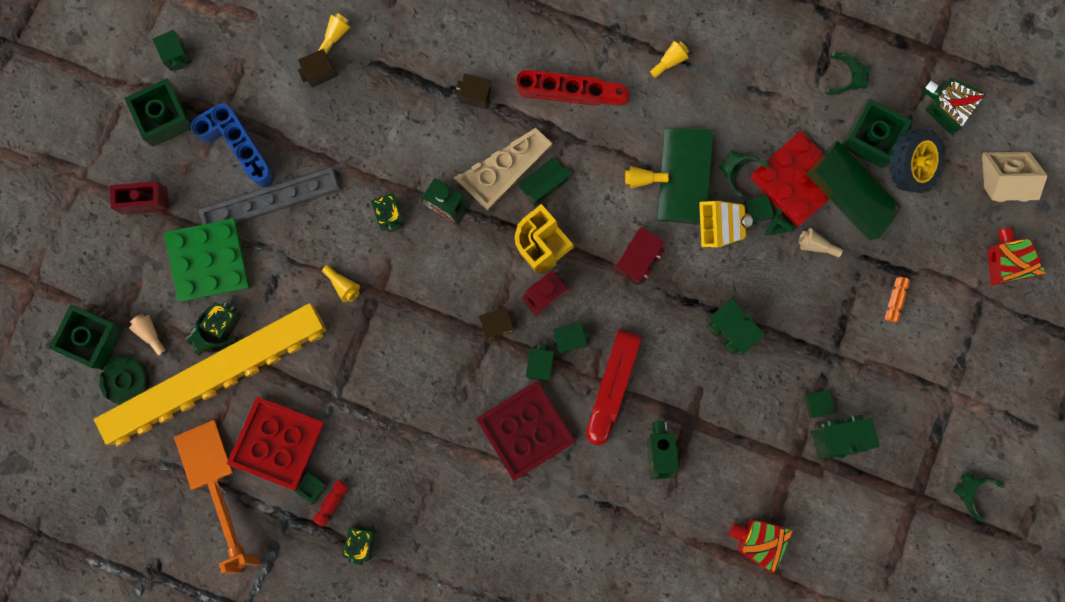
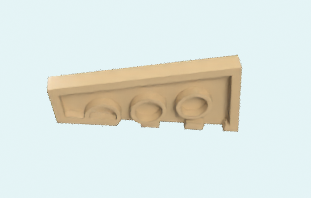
M534 128L511 142L509 146L501 151L498 150L491 157L475 164L463 174L454 177V180L481 206L489 211L552 147V143L539 130Z

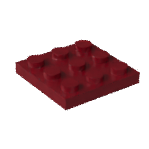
M538 381L476 418L513 481L575 443Z

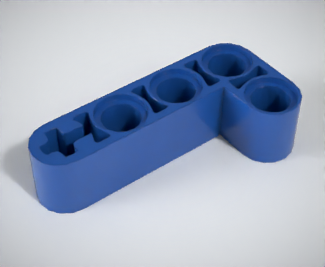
M215 105L192 121V132L203 142L210 143L223 136L247 175L258 186L266 187L273 182L274 173L238 116L228 105ZM229 113V117L225 121H221V117ZM204 126H209L206 133H201ZM241 132L240 138L233 140V135ZM248 151H253L251 158L244 159ZM258 166L262 170V177H259L260 174L255 167Z

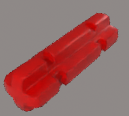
M340 480L334 483L332 487L334 490L328 493L320 506L321 511H317L313 517V521L320 526L327 524L330 519L328 516L334 513L342 500L341 495H345L349 488L347 484Z

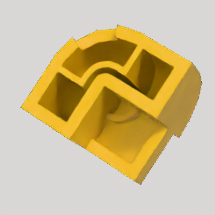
M542 204L524 217L517 225L515 245L520 255L537 274L551 270L557 265L556 262L574 248L573 243L558 228L557 221Z

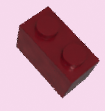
M158 181L110 185L111 209L121 215L168 211L167 187Z
M640 227L616 264L614 271L637 285L640 280L646 281L652 272V269L649 268L653 260L658 262L665 251L661 248L665 241Z

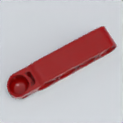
M523 70L516 78L517 91L526 98L598 106L600 104L623 106L630 100V91L624 85L605 82L598 78ZM525 80L533 83L530 87H523L521 85ZM552 83L555 85V88L547 90L544 88V85ZM575 86L578 88V91L570 93L567 91V88ZM598 89L601 91V94L594 96L590 93V90Z
M618 329L586 428V437L593 445H602L610 437L642 335Z

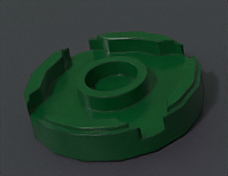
M129 357L116 358L108 362L99 377V388L103 396L119 405L147 391L149 386V374L146 367L138 360Z

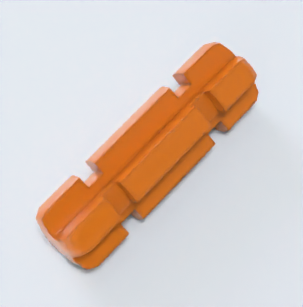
M896 278L894 284L896 288L892 291L888 305L890 309L886 311L885 320L896 323L900 319L901 313L899 311L903 309L907 295L905 290L910 285L908 278Z

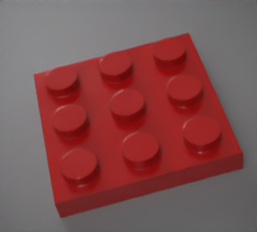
M801 130L766 161L770 165L769 168L764 167L762 164L750 175L751 180L768 195L770 200L783 211L797 228L829 200L827 195L806 175L823 153Z
M257 396L227 461V465L296 491L325 423Z

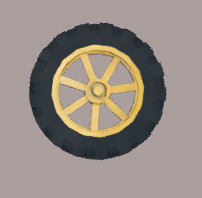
M906 130L903 132V136L898 137L897 144H894L892 148L894 152L892 156L890 155L891 167H889L890 173L893 175L891 179L893 183H896V187L902 189V191L928 192L931 190V186L937 184V178L941 177V169L945 164V160H943V155H945V149L942 148L943 141L939 139V134L933 132V130Z

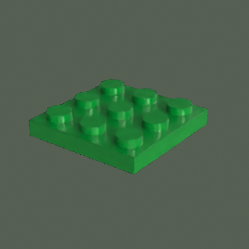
M232 218L164 232L178 302L250 288L236 219Z

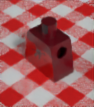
M551 270L526 290L521 300L537 318L571 289L556 271Z

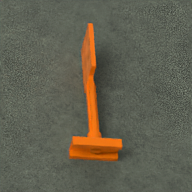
M216 420L209 421L174 436L191 490H196L205 485L209 487L229 547L227 551L230 559L219 563L221 573L240 574L243 573L242 568L245 567L244 565H261L258 555L245 554L243 546L239 544L219 485V479L233 474V470L230 465H227L229 458Z

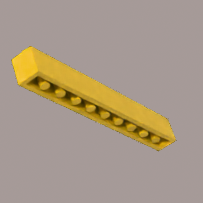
M309 303L93 420L106 445L122 446L131 441V436L137 433L142 435L152 430L153 424L157 422L161 424L174 418L173 414L179 410L182 412L187 411L195 406L194 402L202 398L203 400L212 398L217 394L216 390L222 387L227 389L238 383L237 379L242 376L250 377L260 371L259 367L265 364L269 366L280 361L281 355L287 352L292 354L302 348L301 345L305 342L310 341L312 343L323 337L322 333L328 330L315 306Z

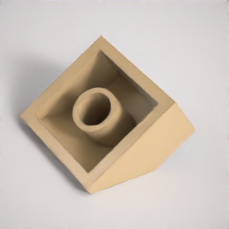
M983 152L984 189L992 201L1019 200L1026 202L1029 200H1040L1048 175L1030 152Z

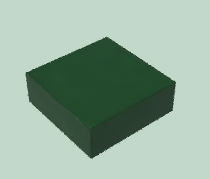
M768 195L744 201L746 213L752 217V224L774 218Z
M830 390L804 395L810 418L835 413Z
M309 470L300 480L297 490L294 492L311 505H314L328 484Z

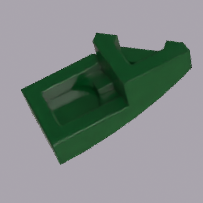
M778 209L764 235L771 236L790 233L794 231L796 225L789 220L781 209Z

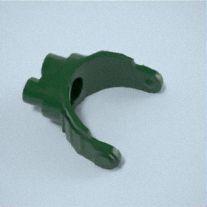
M837 52L832 53L830 56L832 59L841 60L848 65L852 79L846 87L839 89L827 88L825 93L827 95H838L849 91V89H867L869 80L866 79V76H869L871 68L863 66V63L856 62L850 55Z
M732 150L727 156L729 158L727 162L723 161L719 169L724 172L723 175L728 179L730 187L736 195L744 200L746 196L739 191L736 185L739 170L750 162H760L767 168L770 165L759 158L745 156Z
M212 306L208 307L198 317L195 327L185 337V340L190 345H195L193 350L199 356L205 351L209 352L213 348L228 347L238 341L237 336L220 344H213L206 339L200 324Z
M965 472L960 479L963 481L962 484H958L954 492L965 502L968 511L976 520L985 522L986 519L980 516L975 509V492L980 485L986 482L994 483L1001 488H1004V483L992 478L972 476Z

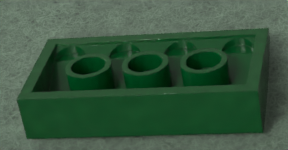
M690 128L664 130L661 173H668V182H660L657 221L700 225L699 202L708 201L713 130Z
M838 140L831 145L806 173L869 240L880 238L900 210L901 206Z

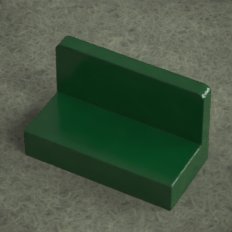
M553 157L521 181L518 186L535 207L571 179L572 173L566 166L563 168L556 158Z

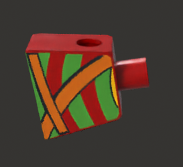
M1013 228L997 231L1001 244L988 248L991 286L1032 278L1046 273L1031 239L1016 240Z
M749 518L745 527L733 522L728 536L739 540L737 551L765 570L775 574L793 530Z

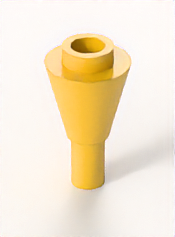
M338 13L336 16H330L325 40L319 50L324 49L326 54L329 52L333 43L335 44L351 28L347 25L348 19Z
M673 41L660 60V63L650 71L651 75L656 79L666 69L689 59L687 47L681 41L679 43Z
M630 166V170H625V185H630V189L652 184L653 182H668V173H653L652 171Z
M326 265L323 268L322 272L331 280L342 302H352L358 297L360 293L359 284L338 274L330 265Z

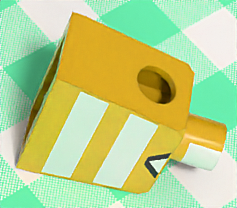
M722 201L699 202L702 247H722L746 237V228L751 227L752 217L750 214H745V207L742 204Z

